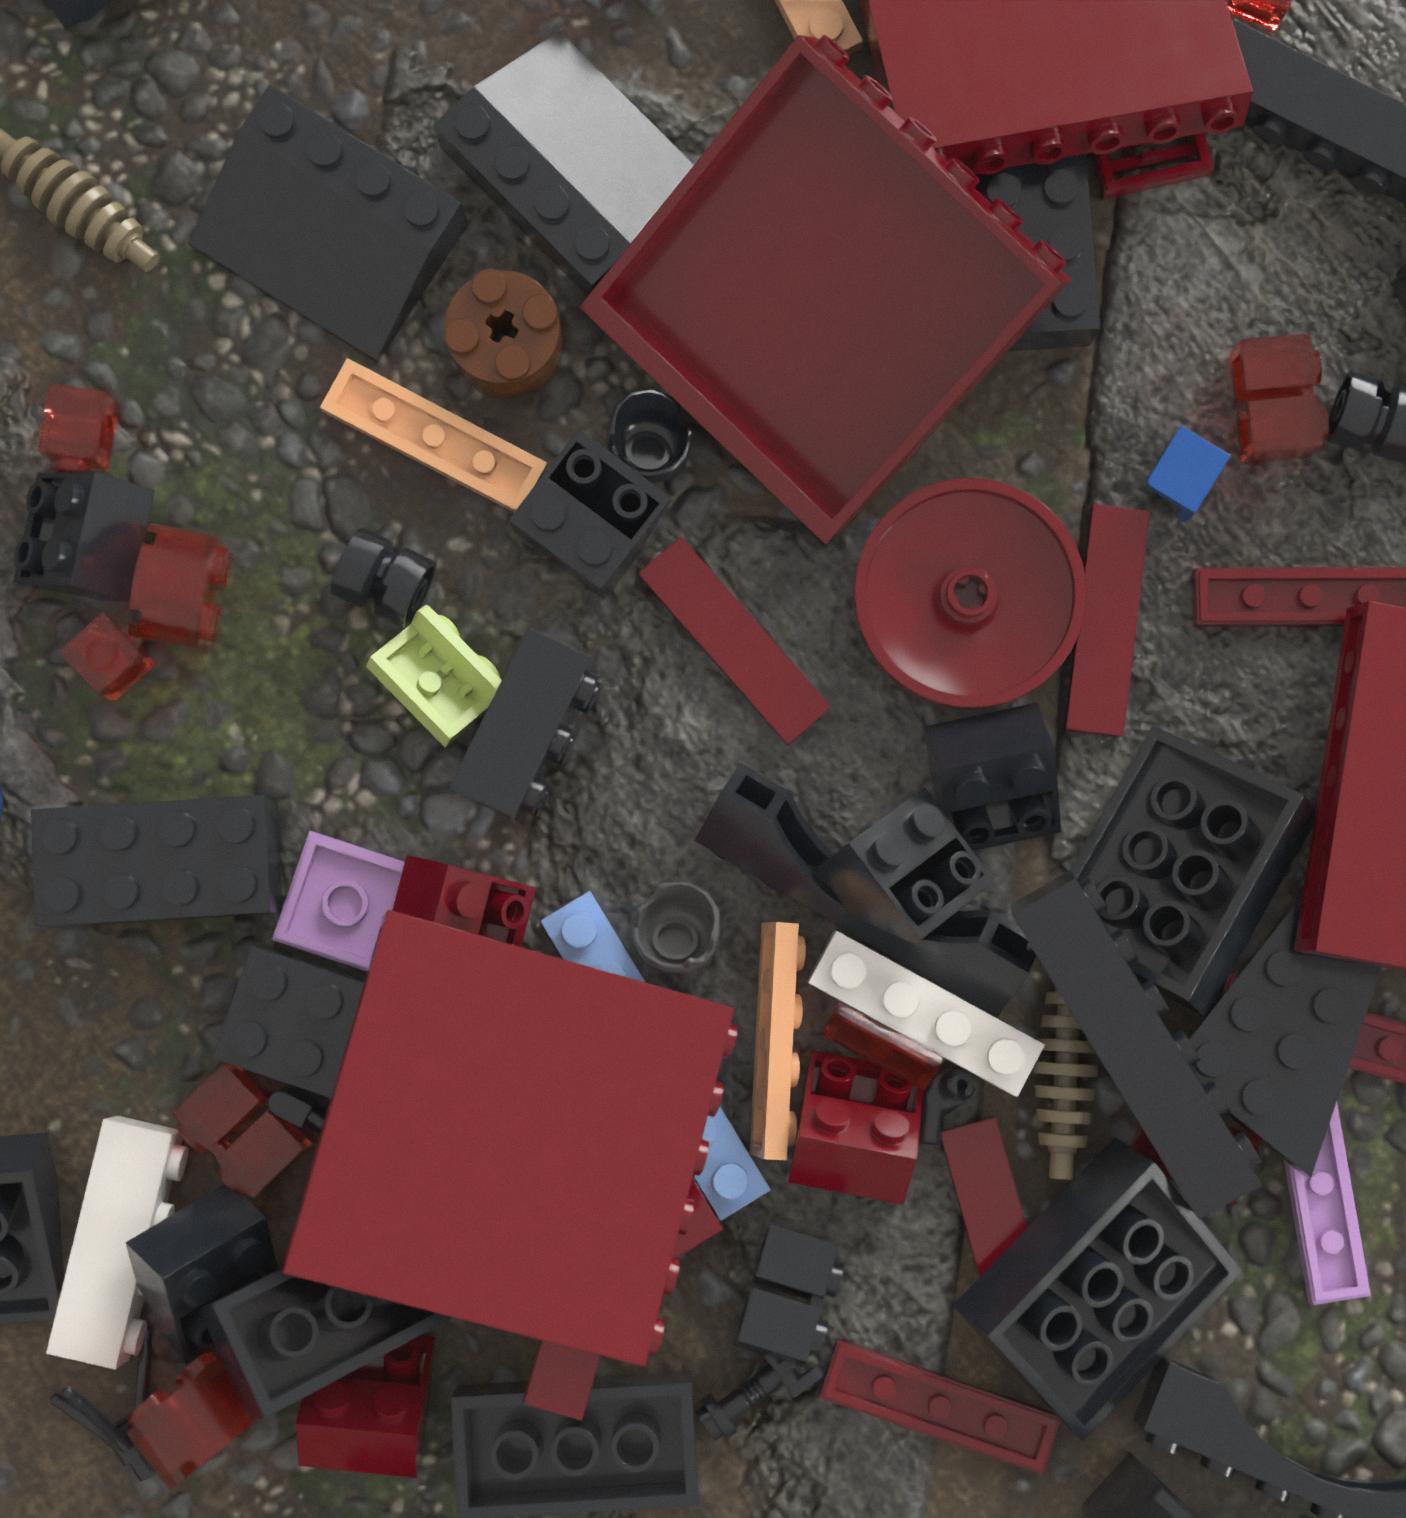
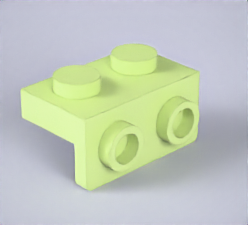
M424 605L416 612L412 623L370 656L366 665L378 680L445 748L486 714L502 681L496 667L487 658L478 656L460 638L455 625L447 617L437 615L428 605Z

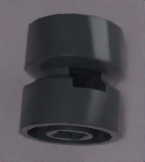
M1350 370L1342 380L1333 402L1326 429V441L1357 451L1368 444L1371 445L1372 453L1375 456L1406 464V385L1397 383L1388 390L1385 389L1381 378Z
M362 527L352 536L342 553L332 578L330 593L359 608L371 603L373 604L376 616L405 629L412 622L428 594L437 563L408 548L397 553L394 551L391 540Z

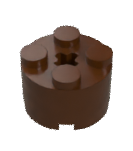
M492 268L484 269L466 282L450 301L444 321L445 341L464 380L475 390L489 397L509 399L542 388L554 376L563 355V334L556 305L547 290L536 280L515 271ZM507 328L514 330V339L504 336L500 343L496 342L494 334L497 331L505 332Z

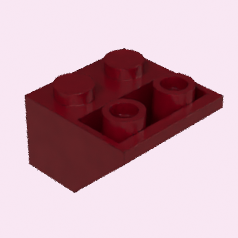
M406 855L392 911L521 947L536 888L453 865Z
M811 1050L798 1115L797 1133L792 1150L788 1183L904 1205L917 1160L925 1072Z
M418 1336L302 1398L296 1420L298 1466L417 1478L427 1424L435 1337Z

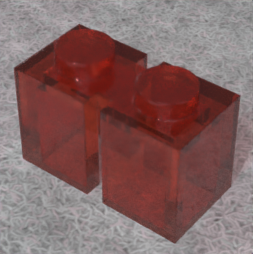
M1310 333L1241 339L1229 354L1235 404L1246 403L1247 410L1236 414L1241 463L1251 464L1310 458L1323 446V440L1327 439L1329 432L1327 410L1324 406H1318L1317 395H1314L1313 386L1319 385L1322 379V361L1319 351H1312Z
M223 1063L172 1114L182 1123L177 1128V1131L194 1150L202 1153L206 1149L217 1157L216 1161L221 1165L217 1173L222 1181L231 1190L236 1189L241 1195L246 1191L251 1198L263 1194L314 1144L296 1125L275 1115L271 1110H267L230 1145L227 1140L270 1098L242 1068Z

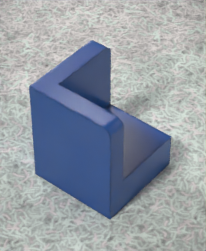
M1181 425L1160 454V460L1147 479L1146 486L1180 507L1176 518L1186 523L1198 510L1231 455Z

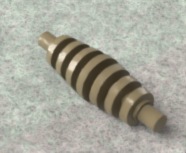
M0 128L2 173L10 181L16 182V187L26 197L31 198L32 204L41 213L46 214L47 219L58 228H65L67 234L78 240L84 239V243L95 251L103 250L104 256L115 263L129 259L144 272H149L156 266L160 255L142 241L143 227L134 218H128L127 210L119 202H113V196L103 186H98V181L87 171H80L77 165L67 159L61 160L59 154L49 148H42L41 144L31 137H22L16 141Z
M1055 987V992H1046L1044 1004L1057 1005V1016L1042 1015L1040 1027L1056 1028V1039L1038 1038L1039 1042L1045 1044L1044 1051H1055V1063L1036 1062L1033 1072L1036 1074L1054 1075L1053 1086L1034 1085L1035 1097L1053 1098L1052 1109H1036L1037 1121L1052 1122L1051 1133L1038 1132L1039 1145H1047V1151H1050L1049 1178L1073 1180L1074 1153H1077V1148H1086L1088 1140L1086 1135L1075 1134V1124H1090L1092 1112L1076 1111V1100L1094 1101L1096 1089L1077 1088V1077L1098 1078L1099 1066L1078 1064L1079 1053H1097L1089 1041H1079V1034L1082 1029Z

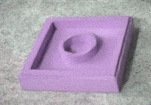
M309 831L272 940L367 971L382 918L387 910L393 909L405 862Z

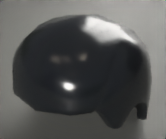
M654 389L630 392L614 406L606 428V447L609 452L653 484L670 480L686 465L692 444L690 441L693 431L687 426L681 415L680 404L672 396Z

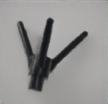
M147 1326L144 1342L138 1354L135 1410L132 1415L126 1416L113 1424L71 1386H66L62 1390V1396L56 1393L50 1398L52 1405L98 1436L113 1449L123 1466L130 1465L139 1481L150 1478L160 1469L150 1452L153 1443L146 1433L150 1429L148 1414L152 1354V1328L150 1326Z

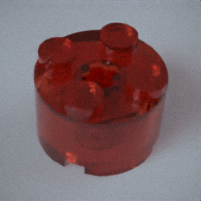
M150 523L146 531L156 539L154 545L141 544L129 604L130 609L141 611L140 625L128 623V634L131 637L200 650L204 640L216 642L218 638L222 609L217 608V604H213L217 585L226 587L228 585L233 553L229 552L228 547L222 546L221 536Z
M211 1350L193 1362L175 1380L180 1387L176 1392L168 1396L161 1388L132 1411L133 1414L127 1418L132 1428L126 1434L170 1491L184 1480L178 1469L185 1478L189 1477L258 1420L249 1419L222 1358L218 1359Z

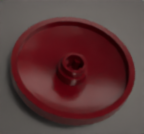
M956 478L940 481L911 493L883 516L871 532L863 548L857 565L853 596L854 610L861 637L876 664L892 681L910 694L926 702L952 709L975 710L997 707L1013 702L1038 688L1056 672L1073 649L1079 636L1086 610L1087 587L1083 562L1072 536L1059 518L1041 501L1029 493L1003 482L982 478Z

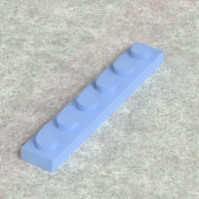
M588 891L541 920L542 925L564 960L645 982L591 891ZM719 1106L715 1117L707 1116L702 1136L703 1140L709 1141L708 1156L704 1169L700 1176H693L722 1221L771 1189L723 1109Z

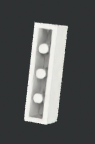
M838 931L832 933L806 981L811 986L1015 1097H1018L1045 1044Z
M122 1116L103 1119L46 1354L111 1369H117L129 1361L131 1355L137 1356L139 1354L147 1329V1321L140 1319L145 1298L137 1286L125 1242L174 1214L175 1206L174 1204H169L168 1199L173 1180H181L187 1164L189 1150L188 1147L181 1146L185 1131Z

